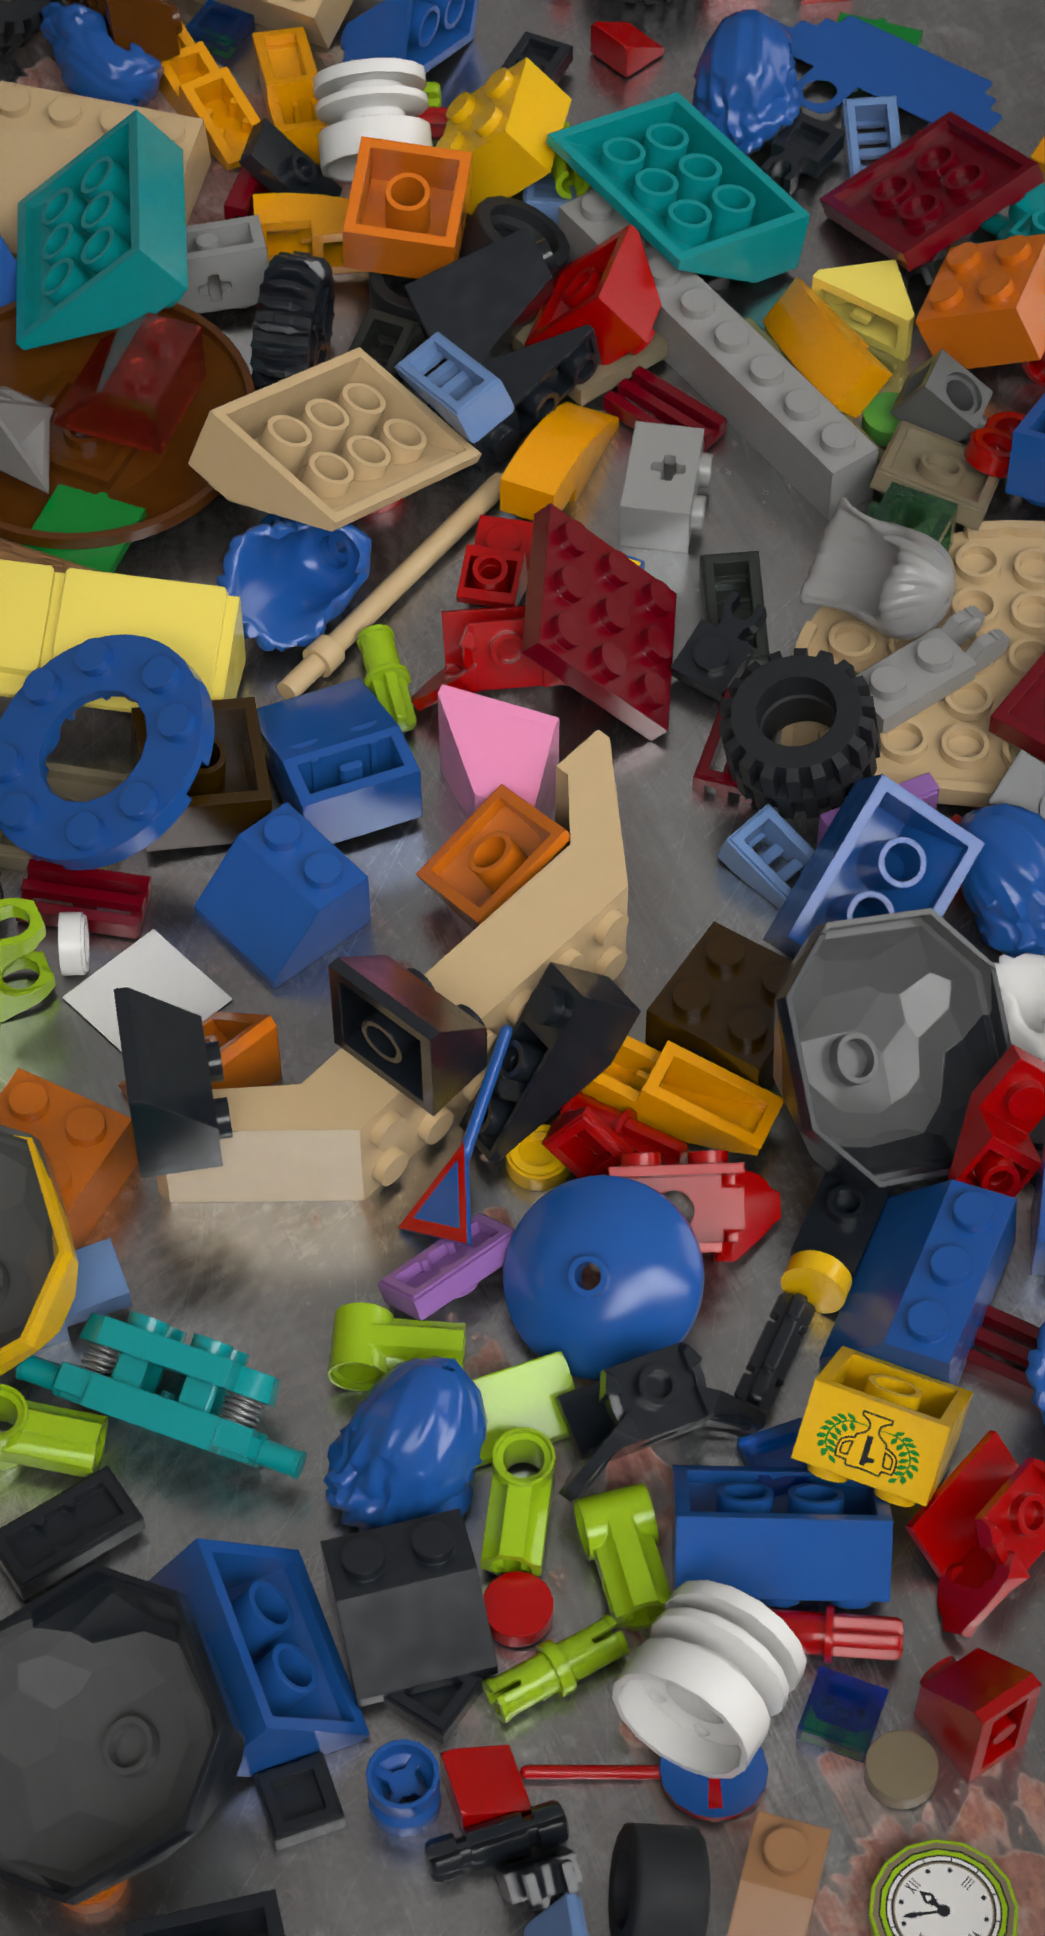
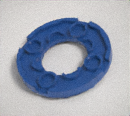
M111 635L88 639L56 656L42 668L32 671L0 719L1 831L16 846L37 861L42 860L62 865L67 870H90L109 866L135 855L152 844L186 810L192 801L187 792L197 775L200 765L208 766L210 762L215 734L214 710L207 688L200 676L183 658L168 646L156 640L137 635ZM111 696L125 697L129 701L136 702L145 715L147 738L141 759L128 778L107 795L87 802L65 801L56 796L47 782L49 769L46 766V757L58 745L61 735L60 727L67 718L69 721L75 719L76 710L84 704L102 697L106 701Z

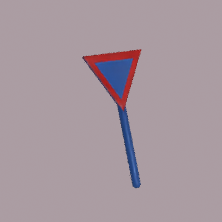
M503 1025L500 1028L461 1146L398 1226L399 1229L472 1246L469 1160L513 1034V1029L510 1025Z

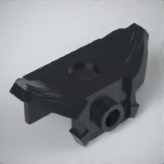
M682 1342L604 1369L600 1373V1381L555 1398L579 1458L559 1494L572 1502L581 1492L588 1490L608 1462L701 1427L758 1432L764 1428L766 1413L724 1391L708 1388L700 1366L703 1358L688 1344Z

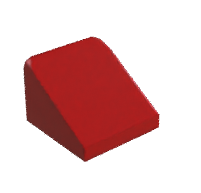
M598 21L591 25L590 52L626 78L664 54V47L629 22Z
M588 1106L563 1113L554 1119L541 1143L577 1178L605 1174V1170L608 1167H618L620 1165V1154L634 1152Z
M509 1745L453 1748L439 1753L440 1772L463 1836V1828L516 1811H520L522 1817L531 1814L529 1809L531 1803Z

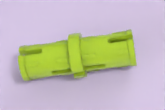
M605 1614L600 1617V1620L556 1644L548 1639L536 1646V1655L492 1679L484 1680L482 1688L491 1707L496 1704L499 1706L495 1710L497 1718L505 1724L513 1716L555 1693H558L563 1698L576 1691L577 1681L619 1658L623 1659L628 1656L630 1651L622 1630L613 1634L612 1629L617 1627V1622L609 1614Z

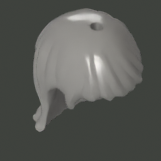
M842 497L838 502L837 509L830 523L824 529V536L818 544V553L814 557L813 565L809 568L808 577L800 590V602L804 605L814 604L842 610L861 620L877 632L891 638L901 640L914 639L935 628L945 617L956 589V571L949 553L932 537L899 524L874 519L857 510L849 503L847 498Z

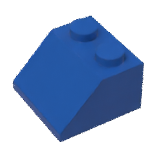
M286 802L237 836L195 903L194 911L210 929L275 990L371 922L369 880L363 871L294 807Z

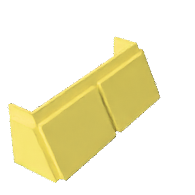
M0 559L1 697L14 698L32 671L42 668L64 651L88 639L111 635H137L156 640L171 648L195 670L205 684L211 701L234 699L237 697L246 663L240 597L229 596L225 587L69 568L66 570V573L54 572V568L51 565ZM111 696L107 701L102 697L88 702L81 707L131 713V708L139 707L136 702L127 700L125 697Z

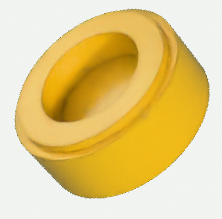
M540 1125L506 1155V1169L510 1178L524 1189L531 1191L553 1189L563 1183L570 1173V1170L541 1144L551 1125Z
M816 1250L799 1251L793 1254L781 1277L783 1292L794 1295L798 1292L805 1295L807 1301L815 1307L816 1313L827 1314L840 1310L852 1286V1277L845 1265L832 1255Z

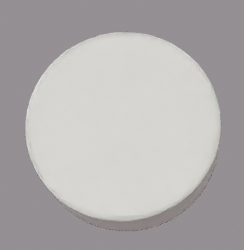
M83 912L59 913L58 952L62 976L85 975L89 971V928L87 916Z

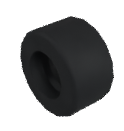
M625 1823L616 1837L609 1874L608 1911L611 1936H706L710 1911V1865L706 1841L698 1827L649 1823Z

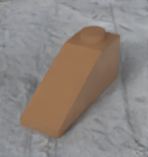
M757 1811L727 1936H808L826 1862L831 1829Z

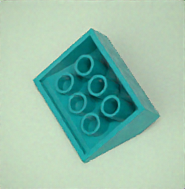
M679 92L547 135L546 143L626 221L632 224L677 270L757 283L798 268L810 214Z
M137 109L18 202L16 344L23 350L145 322L163 308H170L177 304L188 290L183 149Z

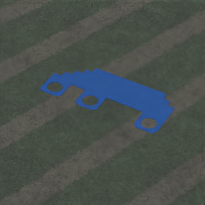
M852 15L847 16L842 22H835L827 18L818 25H813L807 21H800L794 27L784 25L793 41V57L814 66L797 81L796 88L799 91L798 101L800 105L815 113H830L842 103L843 99H846L857 88H860L876 97L896 95L897 107L930 122V124L951 111L988 133L1003 119L1001 114L991 110V107L996 103V98L986 94V91L993 85L992 81ZM824 80L834 84L837 93L828 102L813 103L803 96V89L810 82Z

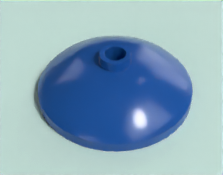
M609 1175L588 1176L566 1182L552 1189L535 1202L524 1214L507 1248L504 1261L503 1288L508 1312L516 1330L527 1346L538 1357L561 1351L566 1359L571 1376L600 1381V1373L604 1369L684 1341L701 1307L704 1292V1264L700 1246L692 1227L681 1211L667 1197L648 1185L632 1179ZM593 1263L601 1272V1280L595 1288L589 1290L582 1283L581 1274L587 1265Z

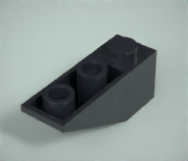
M587 324L480 363L502 381L514 404V411L478 442L471 443L466 439L482 453L478 462L473 464L475 468L485 474L499 460L510 456L517 447L519 440L550 412L555 411L558 403L576 385H581L592 377L597 366L602 362L593 327ZM429 404L427 405L433 412H435L448 425H450L432 406H430Z
M554 962L549 963L513 1027V1034L475 1143L489 1161L495 1163L500 1161L611 1065L641 1010L608 976ZM479 1090L469 1104L468 1110L459 1124L464 1132L466 1131Z

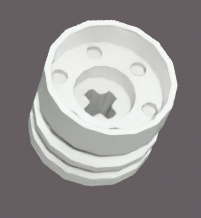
M368 58L332 65L319 71L312 78L313 92L315 98L319 100L315 105L317 119L330 125L318 134L320 164L323 176L336 181L352 183L361 136L432 146L429 122L417 117L429 108L427 94L422 91L427 86L424 66L415 61L399 58Z
M686 1581L674 1590L666 1602L665 1612L660 1614L653 1622L650 1638L636 1648L614 1682L612 1700L620 1718L633 1734L660 1757L689 1772L708 1778H734L744 1772L768 1734L771 1718L783 1710L787 1703L788 1694L797 1687L802 1679L807 1660L801 1643L783 1619L759 1600L732 1586L714 1581Z

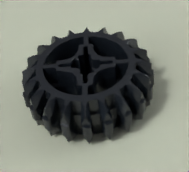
M294 251L293 254L280 252L272 258L269 266L264 271V281L259 286V298L255 304L256 313L252 324L253 337L250 344L252 347L250 365L253 368L252 379L255 391L327 361L328 354H330V341L333 335L332 325L335 316L334 301L336 295L333 292L335 283L332 276L333 271L325 258L313 257L312 253Z

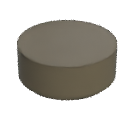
M895 1730L884 1733L868 1749L864 1765L866 1787L877 1801L890 1808L910 1809L917 1807L931 1796L936 1786L939 1772L937 1754L925 1738L914 1732Z

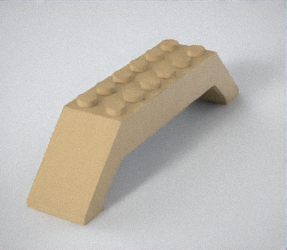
M600 730L595 731L556 765L555 822L570 834V845L424 974L438 993L456 1006L458 1004L468 1006L481 1018L487 1028L488 1063L500 1028L503 1025H510L513 1029L529 1001L531 993L538 985L550 962L608 976L612 981L618 977L627 962L626 938L629 917L627 916L628 879L610 737ZM342 1048L301 1084L212 1089L214 1099L227 1097L233 1138L219 1139L223 1166L156 1176L158 1192L170 1203L364 1201L381 1185L388 1186L395 1182L404 1172L409 1159L426 1143L432 1145L444 1137L450 1129L454 1118L474 1099L482 1084L487 1067L434 1117Z

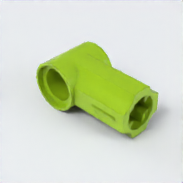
M365 1302L342 1305L336 1309L334 1314L327 1371L329 1381L337 1387L348 1391L369 1392L376 1382L396 1364L414 1358L426 1359L433 1356L454 1358L464 1370L466 1323L394 1318L393 1314L386 1308Z
M0 1384V1422H8L14 1425L8 1431L0 1433V1471L24 1465L84 1478L99 1471L105 1451L108 1430L107 1416L27 1401L16 1388Z
M517 1427L505 1432L496 1441L492 1452L493 1472L480 1567L482 1570L489 1571L497 1577L505 1573L517 1571L541 1576L550 1503L555 1488V1449L550 1439L540 1430L530 1427ZM525 1462L533 1464L540 1469L536 1475L529 1478L516 1477L507 1471L511 1466Z
M641 1482L576 1498L574 1500V1513L581 1544L589 1561L595 1560L611 1615L617 1622V1627L615 1628H626L632 1632L650 1628L655 1619L665 1612L666 1602L672 1593L657 1549L659 1542L657 1522L651 1498L645 1484Z

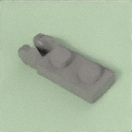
M969 605L963 611H958L951 615L941 629L937 626L857 674L856 677L863 675L869 685L870 696H873L878 730L882 734H886L973 681L976 673L990 666L992 662H995L998 658L1000 659L1005 654L1006 649L1009 648L1010 638L999 628L997 630L994 628V630L989 631L987 634L976 638L966 652L963 651L959 646L965 643L967 639H971L972 636L976 635L981 630V626L984 625V620H986L984 618L985 615L975 605Z

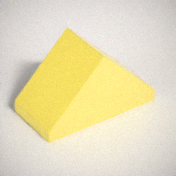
M896 259L819 269L813 275L812 290L868 345L902 361L908 358L911 349L915 314Z

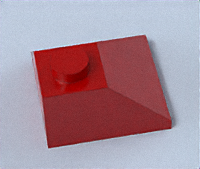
M632 224L621 229L561 269L553 280L554 292L542 305L524 345L529 346L588 324L595 331L602 360L600 364L610 365L628 353L632 356L637 355L648 346L655 335V330L652 327L662 304L639 231Z

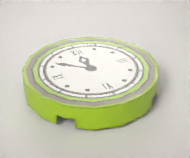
M932 1839L908 1845L884 1863L871 1887L868 1923L871 1929V1936H1017L1019 1906L1010 1880L989 1856L962 1842Z

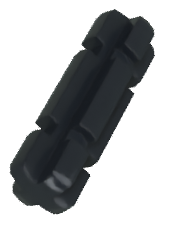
M784 1292L778 1296L770 1313V1318L775 1321L769 1320L766 1322L746 1366V1370L751 1373L742 1374L734 1392V1397L766 1414L772 1411L780 1393V1389L776 1388L775 1385L781 1387L784 1384L803 1342V1336L799 1335V1332L805 1334L808 1331L815 1315V1307L807 1301L805 1295L798 1292L795 1295Z
M550 1800L529 1807L531 1814L523 1817L520 1811H516L463 1828L464 1836L455 1838L451 1832L429 1839L425 1843L424 1852L430 1874L435 1882L443 1883L465 1876L463 1869L470 1866L477 1872L531 1854L530 1847L537 1844L541 1850H545L565 1843L569 1839V1825L562 1806L558 1801Z

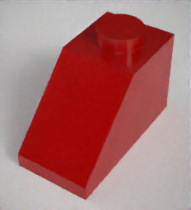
M977 1647L958 1661L953 1656L940 1660L923 1675L920 1680L921 1686L914 1716L969 1783L1025 1745L1042 1684L1032 1672Z

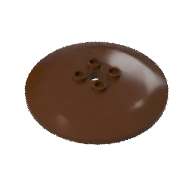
M16 301L0 307V386L9 387L54 408L50 418L49 494L0 470V538L20 544L53 549L108 547L156 535L192 517L210 504L221 493L213 489L200 474L188 465L192 452L210 410L255 392L249 368L233 342L216 325L202 315L177 303L170 308H163L145 322L23 350L16 344ZM91 429L100 432L98 435L87 439L74 436L84 434ZM58 484L93 494L106 492L108 498L145 508L147 513L142 522L104 531L59 533L31 529Z

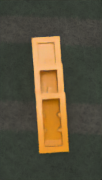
M182 23V33L176 34L180 55L160 61L165 72L160 78L159 90L177 114L204 119L209 151L230 171L241 166L239 161L253 125L261 120L228 67L220 69L203 41L195 43Z

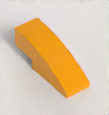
M304 26L252 33L253 48L268 121L303 153L307 154L315 164H320L318 134L329 125L319 121L316 116L315 105L319 100L315 98L313 92L312 78L318 72Z
M300 193L252 194L254 215H259L267 250L268 264L280 252L293 254L294 251L312 253L313 257L325 258L333 271L332 275L368 272L344 268L342 231L349 201L348 198Z
M798 277L794 279L762 320L772 338L800 373L839 411L856 419L893 375L868 350L869 345Z
M565 402L558 406L555 411L550 412L528 435L500 477V511L533 521L534 514L550 503L561 511L564 510L568 501L576 503L619 427V417L570 402Z
M628 1035L611 1065L581 1090L584 1094L621 1111L629 1108L635 1110L638 1121L686 1143L756 1156L784 1103L782 1097L670 1041H667L662 1052Z

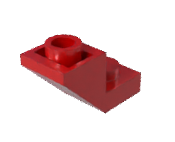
M480 515L474 545H466L456 594L457 602L489 607L515 606L519 604L528 584L533 522Z
M1012 1044L973 1090L949 1172V1180L953 1179L1015 1198L1039 1170L1041 1159L1029 1134L1045 1116L1044 1061Z

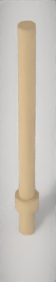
M493 473L330 634L319 635L318 638L304 649L302 653L303 660L277 685V689L283 698L290 699L302 695L320 676L328 677L344 662V652L358 640V633L364 628L373 625L479 521L480 515H485L500 500V477L502 473Z

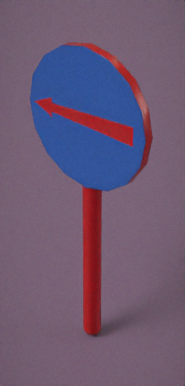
M759 1747L746 1770L734 1778H708L689 1772L662 1757L660 1765L527 1764L521 1767L520 1775L524 1779L661 1780L664 1793L676 1808L695 1819L720 1822L736 1819L755 1807L765 1792L768 1765L764 1751Z

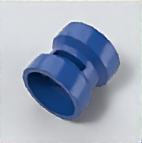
M400 1739L390 1741L379 1747L369 1759L366 1769L370 1815L377 1827L389 1835L402 1838L417 1836L429 1829L439 1815L441 1793L438 1761L430 1749L417 1741ZM415 1796V1798L410 1800L409 1802H402L403 1799H409L410 1797Z

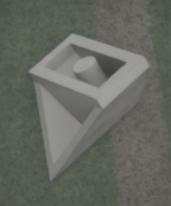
M0 386V470L49 494L50 418L54 408L9 387Z

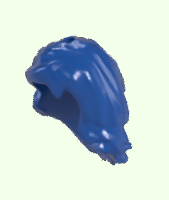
M52 2L41 9L44 19L39 29L42 31L43 37L47 38V41L53 47L57 65L63 72L61 76L62 81L69 91L75 95L138 107L147 106L157 96L160 78L165 72L160 61L150 54H146L142 47L135 43H130L129 51L116 45L107 33L106 21L102 14L77 3L63 6L59 2Z
M757 9L742 10L723 18L708 40L693 75L696 82L692 105L747 156H750L754 151H759L763 147L764 142L770 141L783 127L792 125L794 119L799 115L800 102L798 101L799 91L796 88L797 74L793 58V41L784 25Z
M276 518L272 526L270 524H261L250 527L244 534L235 535L230 540L229 550L223 557L222 568L224 574L217 576L216 584L225 587L229 596L240 597L244 639L253 638L259 648L264 651H273L276 648L284 652L294 646H309L319 635L324 634L327 623L343 613L360 587L368 579L371 566L372 539L365 532L350 523L330 532L288 518Z
M1006 803L984 806L966 813L958 825L985 843L961 884L962 895L970 910L975 913L974 920L981 933L983 943L997 951H1001L1003 955L1014 958L1024 953L1045 955V819L1038 813Z
M433 1356L426 1359L414 1358L396 1364L365 1395L347 1426L340 1430L341 1435L329 1446L327 1457L330 1464L328 1473L323 1481L329 1488L326 1490V1500L330 1506L343 1510L341 1525L359 1527V1532L457 1508H460L462 1517H464V1514L470 1509L473 1487L469 1483L475 1475L473 1468L482 1463L480 1451L486 1437L488 1420L480 1389L454 1358Z

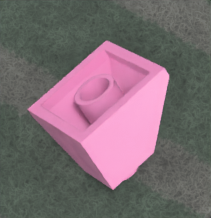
M442 684L438 691L440 771L467 819L501 784L543 814L549 816L556 801V765L559 764V717Z

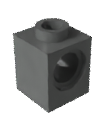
M942 349L907 376L890 413L899 421L904 420L954 441L968 444L972 432L984 428L987 422V417L983 414L993 391Z

